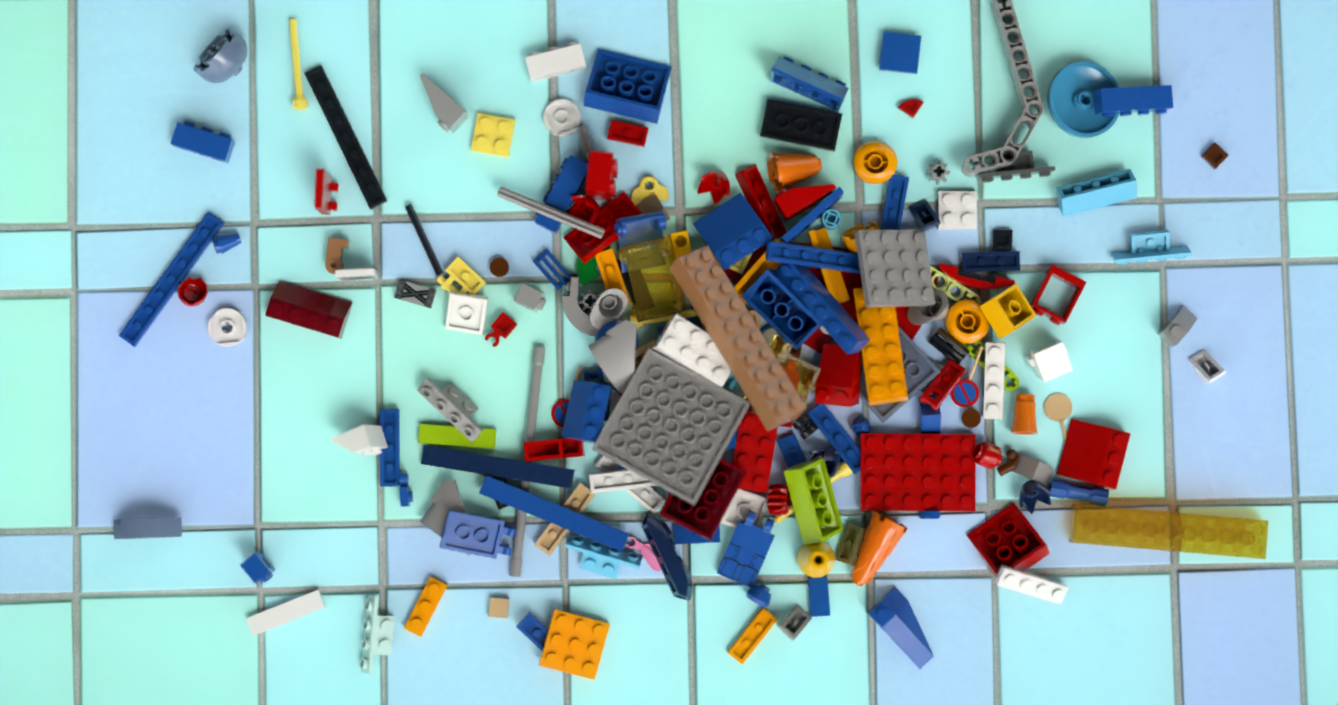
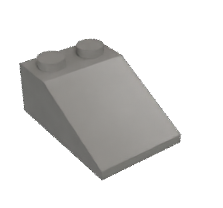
M422 73L420 78L435 115L438 118L437 123L447 133L450 130L454 134L469 117L467 112Z

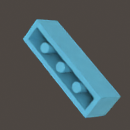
M1131 169L1056 187L1057 203L1063 216L1137 198L1136 179Z

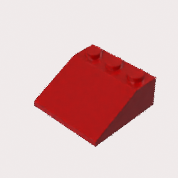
M1071 419L1057 475L1116 490L1131 433Z
M1012 503L967 534L968 539L995 577H997L1002 565L1024 572L1050 554L1047 544L1015 503Z

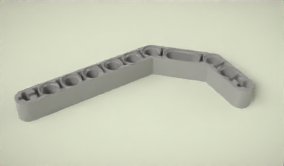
M993 0L991 5L1022 113L1002 148L966 157L961 165V171L965 176H975L1012 165L1043 112V104L1012 0H1000L1005 2L1004 6H1002V3H998L999 0ZM1002 18H1009L1011 20V23H1004ZM1008 35L1015 36L1016 41H1009ZM1013 53H1019L1022 59L1016 60L1013 57ZM1018 71H1024L1027 77L1021 78ZM1024 89H1030L1032 96H1026ZM1029 107H1035L1038 114H1032L1029 111ZM1020 123L1027 124L1028 132L1022 143L1015 144L1012 136ZM1003 153H1009L1012 156V160L1004 159ZM989 157L993 160L994 164L987 165L984 159ZM968 163H970V165H975L974 168L971 169V167H967Z

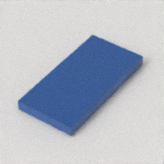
M838 187L784 234L780 241L790 244L820 218L825 211L836 204L842 198L844 191Z

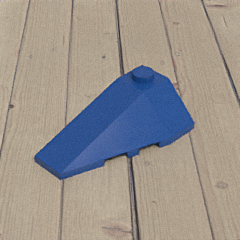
M896 587L891 589L867 612L919 669L934 657L909 601Z

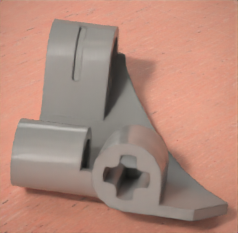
M624 320L605 333V336L589 345V349L597 363L620 394L624 393L635 373V348L638 324L628 320Z
M456 480L443 481L431 499L432 505L420 522L442 537L448 509L465 512Z

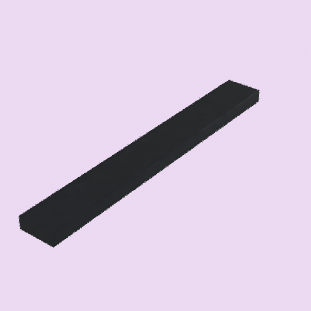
M322 65L305 72L304 74L370 210L388 202Z

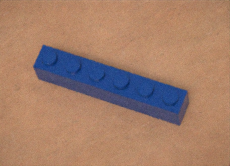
M781 263L775 270L846 354L859 353L870 341L865 332L808 267Z

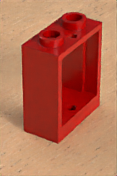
M1051 265L1030 306L1035 314L1041 317L1043 314L1050 317V322L1056 325H1060V323L1065 324L1087 282ZM1051 276L1076 288L1062 316L1037 304Z

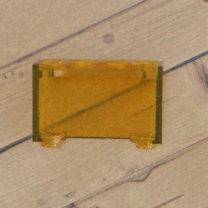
M663 235L621 246V251H618L620 262H624L628 268L635 298L632 314L634 318H637V322L683 313L686 309L685 295L670 270L671 265L676 261L670 235Z

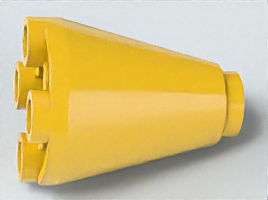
M825 541L822 543L803 544L797 554V564L800 570L805 575L813 578L827 575L833 569L835 563V553L832 547ZM816 556H821V563L815 562Z

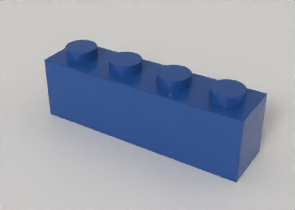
M1171 85L1100 88L1093 92L1095 115L1102 114V117H1112L1120 113V116H1130L1132 113H1138V116L1148 115L1149 112L1161 115L1166 114L1167 110L1174 108Z
M572 155L564 159L560 167L563 169L560 175L556 174L552 181L554 187L551 192L547 191L543 198L545 205L565 213L574 202L570 197L577 196L588 173V163ZM537 212L534 215L536 225L555 235L557 234L562 224L561 222Z

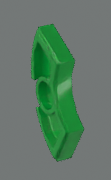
M595 256L585 264L578 257L577 273L582 286L599 277L596 270L597 261Z

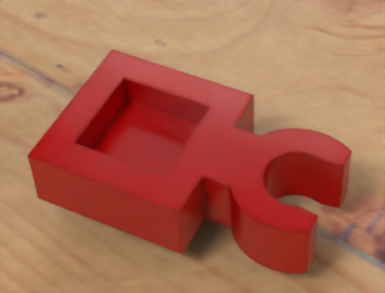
M502 312L491 325V328L495 331L487 334L485 340L488 341L490 337H494L496 341L492 346L497 347L500 342L499 338L502 336L506 339L518 324Z

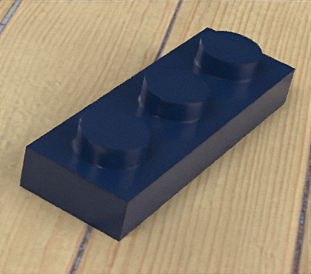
M1020 251L961 253L962 272L1020 271Z

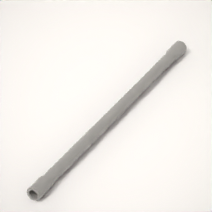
M534 346L525 442L535 440L545 347ZM523 452V461L525 462V454ZM520 480V489L529 493L530 482ZM518 509L515 526L516 535L514 537L509 576L521 577L527 514Z

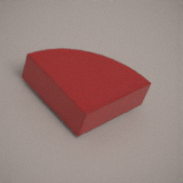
M918 99L902 102L897 109L914 118L924 102Z

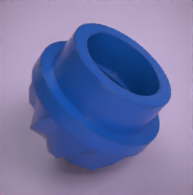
M863 416L855 418L851 425L855 435L869 433L871 428L868 419Z

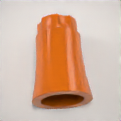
M1016 394L1012 434H1038L1035 412L1036 403L1034 402L1035 395Z

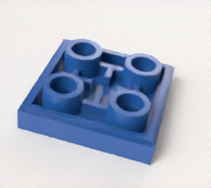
M883 32L879 70L917 74L921 36Z

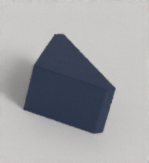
M926 199L909 207L918 230L927 232L941 224Z

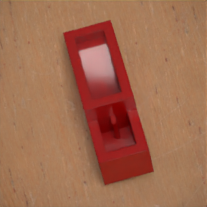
M570 438L523 442L525 462L585 456L584 442Z

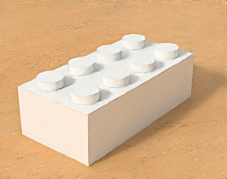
M678 314L671 316L653 346L654 350L720 387H723L732 372L711 336Z

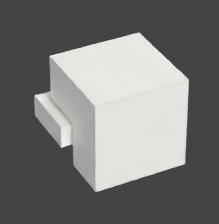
M1060 340L1055 341V345L1038 352L1033 350L1031 355L1025 357L1027 364L1034 367L1037 377L1044 382L1073 371L1066 347Z

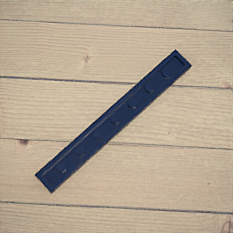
M424 445L421 460L423 465L572 489L575 473L573 469Z

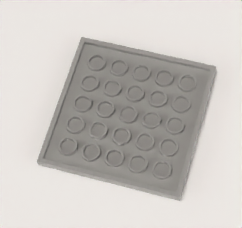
M648 349L592 450L695 506L751 403L659 353Z

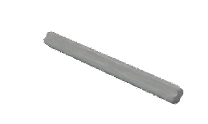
M500 187L497 192V196L597 238H602L605 233V229L504 187Z

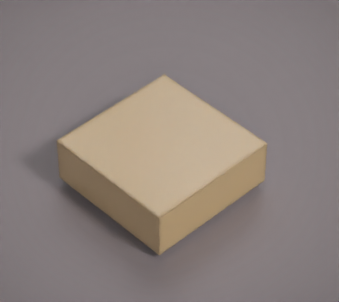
M490 597L488 617L508 618L509 599Z

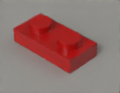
M611 120L607 140L645 148L649 128Z

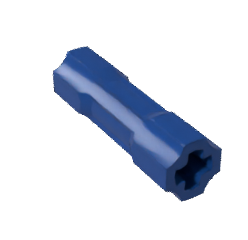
M1051 479L1049 484V490L1051 491L1049 495L1051 497L1069 498L1099 506H1106L1108 502L1109 489L1070 484L1056 479Z

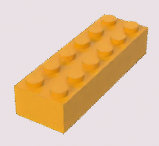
M863 288L853 289L858 325L870 338V341L862 348L869 404L873 406L908 401L896 307L866 308Z

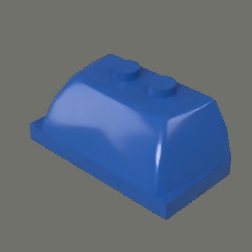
M768 268L741 296L795 350L821 326V323L774 269Z

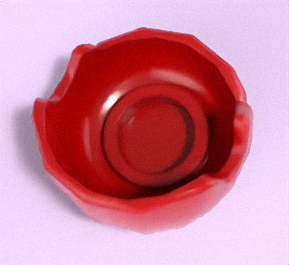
M189 277L180 283L178 287V298L187 306L200 305L205 301L208 294L207 284L201 278L194 279Z

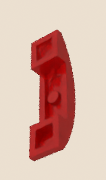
M939 263L937 267L943 274L961 285L972 289L999 290L1010 287L1015 283L1014 280L997 276L994 277L993 283L957 275L959 267Z

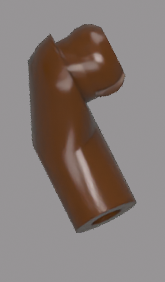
M1009 449L1006 452V463L997 468L1000 476L1016 469L1019 454L1014 449Z

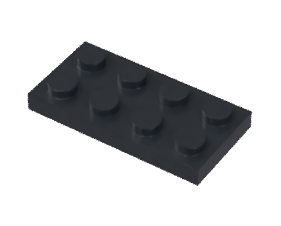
M767 99L760 137L835 152L842 114Z

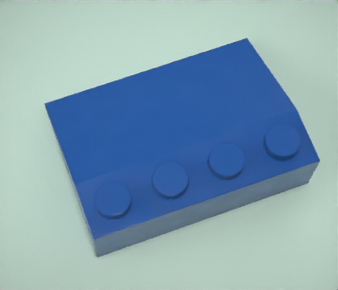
M598 48L585 91L583 106L657 124L672 66Z
M785 56L778 58L769 78V81L837 112L849 89L844 82L839 80L834 82L828 79V75L821 72L816 74L811 71L810 67L803 64L801 66L796 65L794 60Z

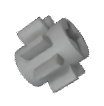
M940 160L937 161L936 165L930 163L929 166L932 169L926 171L927 174H930L928 181L933 179L936 181V185L939 184L941 179L946 182L945 175L950 174V171H946L948 164L943 166L940 164ZM937 168L942 172L939 177H937V173H934Z
M589 289L587 295L581 293L584 298L583 301H579V304H584L582 311L590 309L591 312L593 306L590 307L585 301H588L589 297L596 300L599 295L598 292L591 294Z

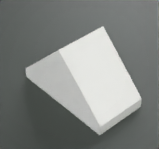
M1205 349L1189 359L1190 364L1204 385L1226 374V371Z

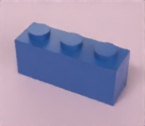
M184 121L183 124L177 122L170 143L172 146L229 163L235 141L230 139L231 135L220 132V135L212 133V129L206 127L201 129L194 128L195 124Z

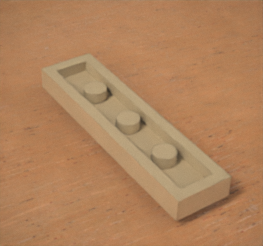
M579 483L563 507L581 514L595 496V493H591L590 489ZM550 523L534 545L550 556L569 530Z

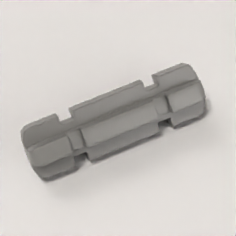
M580 125L577 127L578 135H580L582 151L585 153L583 154L585 162H589L590 151L593 148L590 136L587 134L589 133L587 125Z

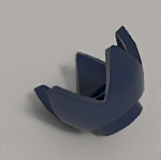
M822 447L809 452L810 454L815 453L811 460L823 457L829 477L835 476L841 459L837 450Z
M1034 480L1025 482L1019 493L1020 508L1024 505L1028 512L1033 514L1037 501L1051 505L1049 495L1051 491L1040 482Z

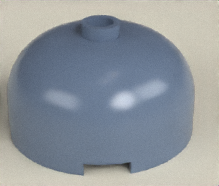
M232 27L225 30L226 34L224 36L218 35L199 56V65H194L193 70L208 82L222 83L233 75L237 76L243 69L241 66L247 57V44L243 37Z

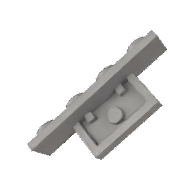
M427 377L417 389L430 404L472 443L481 434L483 429L470 418L479 408L454 384L450 383L441 390Z

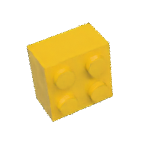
M1017 283L979 306L999 339L1012 333L1037 316Z

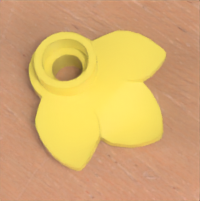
M645 176L641 179L639 187L633 190L631 201L637 205L653 194H656L659 201L669 200V193L665 186L658 184L656 178ZM647 182L652 183L651 189L645 187Z

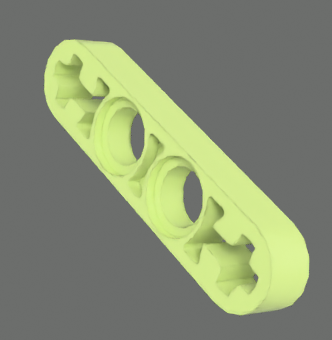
M930 266L931 274L932 272L935 273L932 276L933 290L940 289L944 291L947 298L955 303L960 301L966 292V298L971 299L973 297L975 298L974 301L981 304L979 295ZM935 277L943 278L944 285L942 287H937L934 284ZM952 287L960 289L958 297L951 295L950 289Z

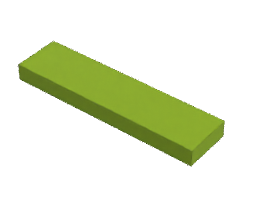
M420 424L418 443L495 449L497 430L483 429L481 434L472 443L455 426Z

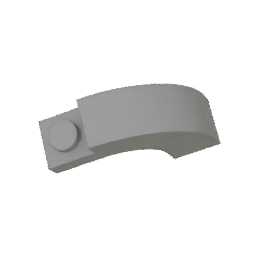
M571 277V282L567 281L566 293H570V296H562L564 312L570 323L577 330L588 336L596 337L599 330L592 326L590 316L585 314L579 307V278Z

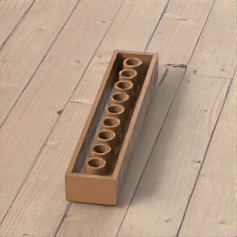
M709 246L678 257L670 267L671 272L767 431L798 418L807 407Z

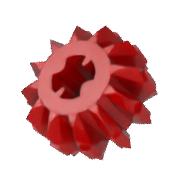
M784 484L770 485L767 491V509L769 514L775 516L787 515L790 509L788 486Z

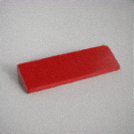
M754 165L736 173L735 177L745 199L773 237L772 241L786 234L785 227L757 166Z

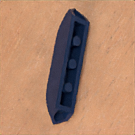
M649 511L643 520L642 529L673 596L690 601L692 595L689 569H683V560L680 556H677L675 543L668 536L672 532L667 524L659 516Z

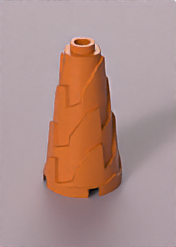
M873 511L858 552L857 560L851 571L853 583L861 587L863 584L870 583L875 573L885 562L886 558L890 556L901 537L906 533L908 528L902 523L899 525L895 519L881 512Z

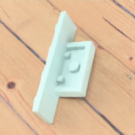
M367 595L364 604L366 615L363 621L364 638L361 641L363 651L362 658L360 659L361 672L372 674L374 655H392L395 617L377 615L379 596Z

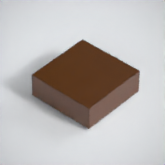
M1214 142L1201 157L1215 170L1229 155Z

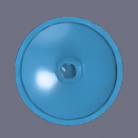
M1075 62L1059 70L1051 80L1047 93L1048 109L1057 126L1067 134L1078 138H1092L1106 132L1116 122L1119 113L1114 114L1112 117H1102V114L1095 115L1093 92L1100 88H1119L1114 77L1105 68L1092 62Z

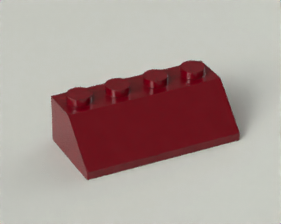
M279 281L270 297L265 316L342 339L353 303Z

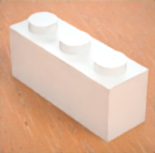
M576 42L568 43L564 48L560 49L558 47L548 48L547 52L544 53L539 51L531 52L528 54V57H525L531 83L587 69L581 43L577 44Z

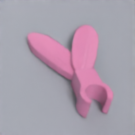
M630 536V539L635 540V544L629 546L627 543L626 546L641 550V554L653 570L660 571L661 568L650 544H642L636 538Z

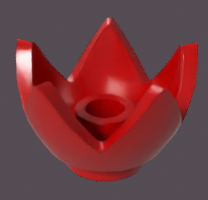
M710 171L700 178L701 182L697 194L710 192L715 205L722 200L725 194L729 197L730 182L724 172Z
M578 195L570 197L576 203L566 213L593 224L599 215L598 203L588 196Z

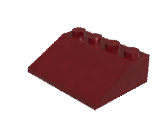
M721 458L695 506L669 493L659 515L711 541L747 471Z

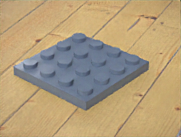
M899 327L908 399L910 400L941 371ZM861 349L859 398L884 423L908 401L870 406Z

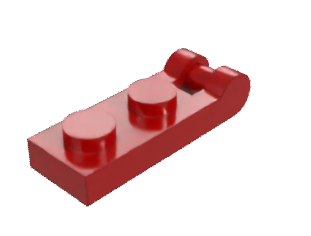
M950 359L941 370V373L936 376L922 394L920 402L929 404L933 410L937 411L945 398L966 373V368ZM935 394L937 395V398L934 399L931 397V395Z

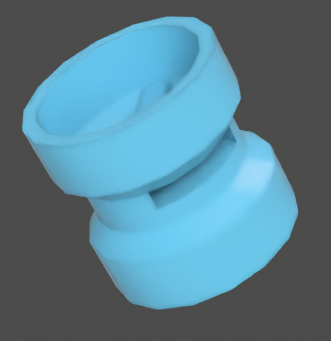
M834 209L825 211L821 218L822 226L826 227L827 230L836 229L841 222L840 213Z

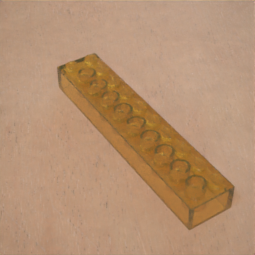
M1081 504L1071 505L1069 542L1266 559L1268 520Z

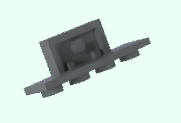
M1025 151L1019 153L1012 165L997 169L992 173L978 174L976 178L977 180H982V183L993 182L994 178H1001V181L1012 180L1013 176H1020V179L1031 178L1033 174H1039V177H1046L1055 171V166L1034 168L1032 151ZM1009 153L1003 154L1004 159L1012 160V156Z

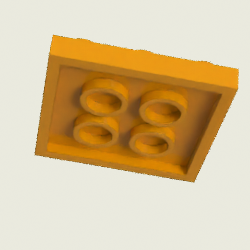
M554 609L538 665L595 680L610 624Z

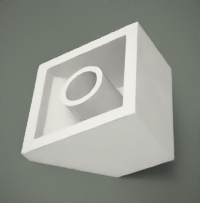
M362 425L331 438L333 443L353 453H360L362 456L381 454L382 449L388 447L382 427L379 425Z

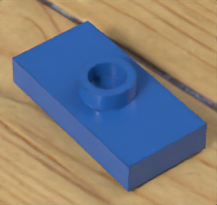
M795 433L777 441L788 468L807 462Z

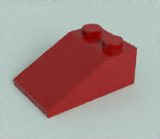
M831 184L791 188L788 191L784 188L776 193L773 203L784 221L787 222L835 191L836 186Z
M824 343L815 383V403L845 407L859 404L861 351L859 353L846 354L839 344Z

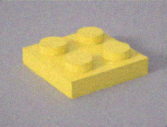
M478 113L471 151L509 158L515 120Z

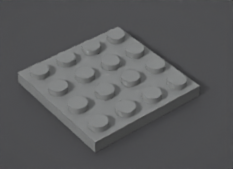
M858 230L855 232L866 308L932 306L935 304L925 232L921 230Z

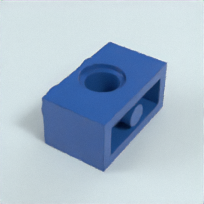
M262 552L254 553L240 564L254 583H265L274 576L272 572L275 571V568Z

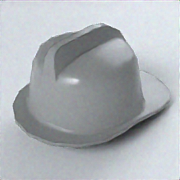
M610 288L598 295L590 312L591 324L596 329L600 330L605 324L619 320L628 304V298L622 290Z
M940 289L934 290L935 304L932 306H910L907 312L908 320L914 325L942 320L951 307L946 293Z

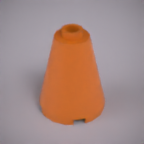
M774 152L768 154L771 160L767 162V171L770 183H774L776 186L772 187L775 191L782 190L817 175L822 169L821 160L816 155Z

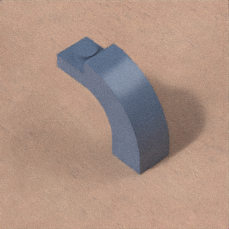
M181 517L114 520V539L182 537Z

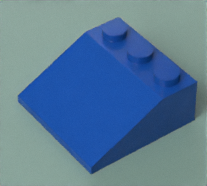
M741 192L693 223L723 271L731 268L765 246L767 241H772L773 239Z

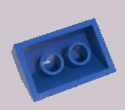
M574 380L561 437L595 444L603 429L612 389L611 386Z

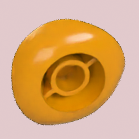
M869 141L862 144L856 150L853 164L857 175L864 182L881 184L890 179L896 171L897 156L895 151L886 143Z
M967 299L958 301L951 306L946 315L945 326L947 332L960 343L969 344L977 342L986 335L989 329V322L979 307L981 304L976 301Z

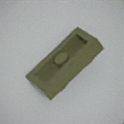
M847 523L835 560L854 566L866 529Z

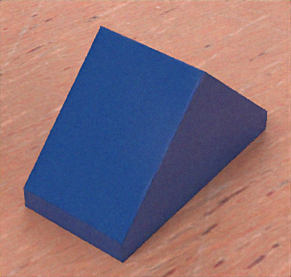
M918 397L920 433L940 434V408L935 411L929 404L920 402L921 397Z

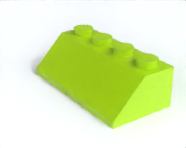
M823 457L794 465L783 471L803 544L822 543L844 530Z

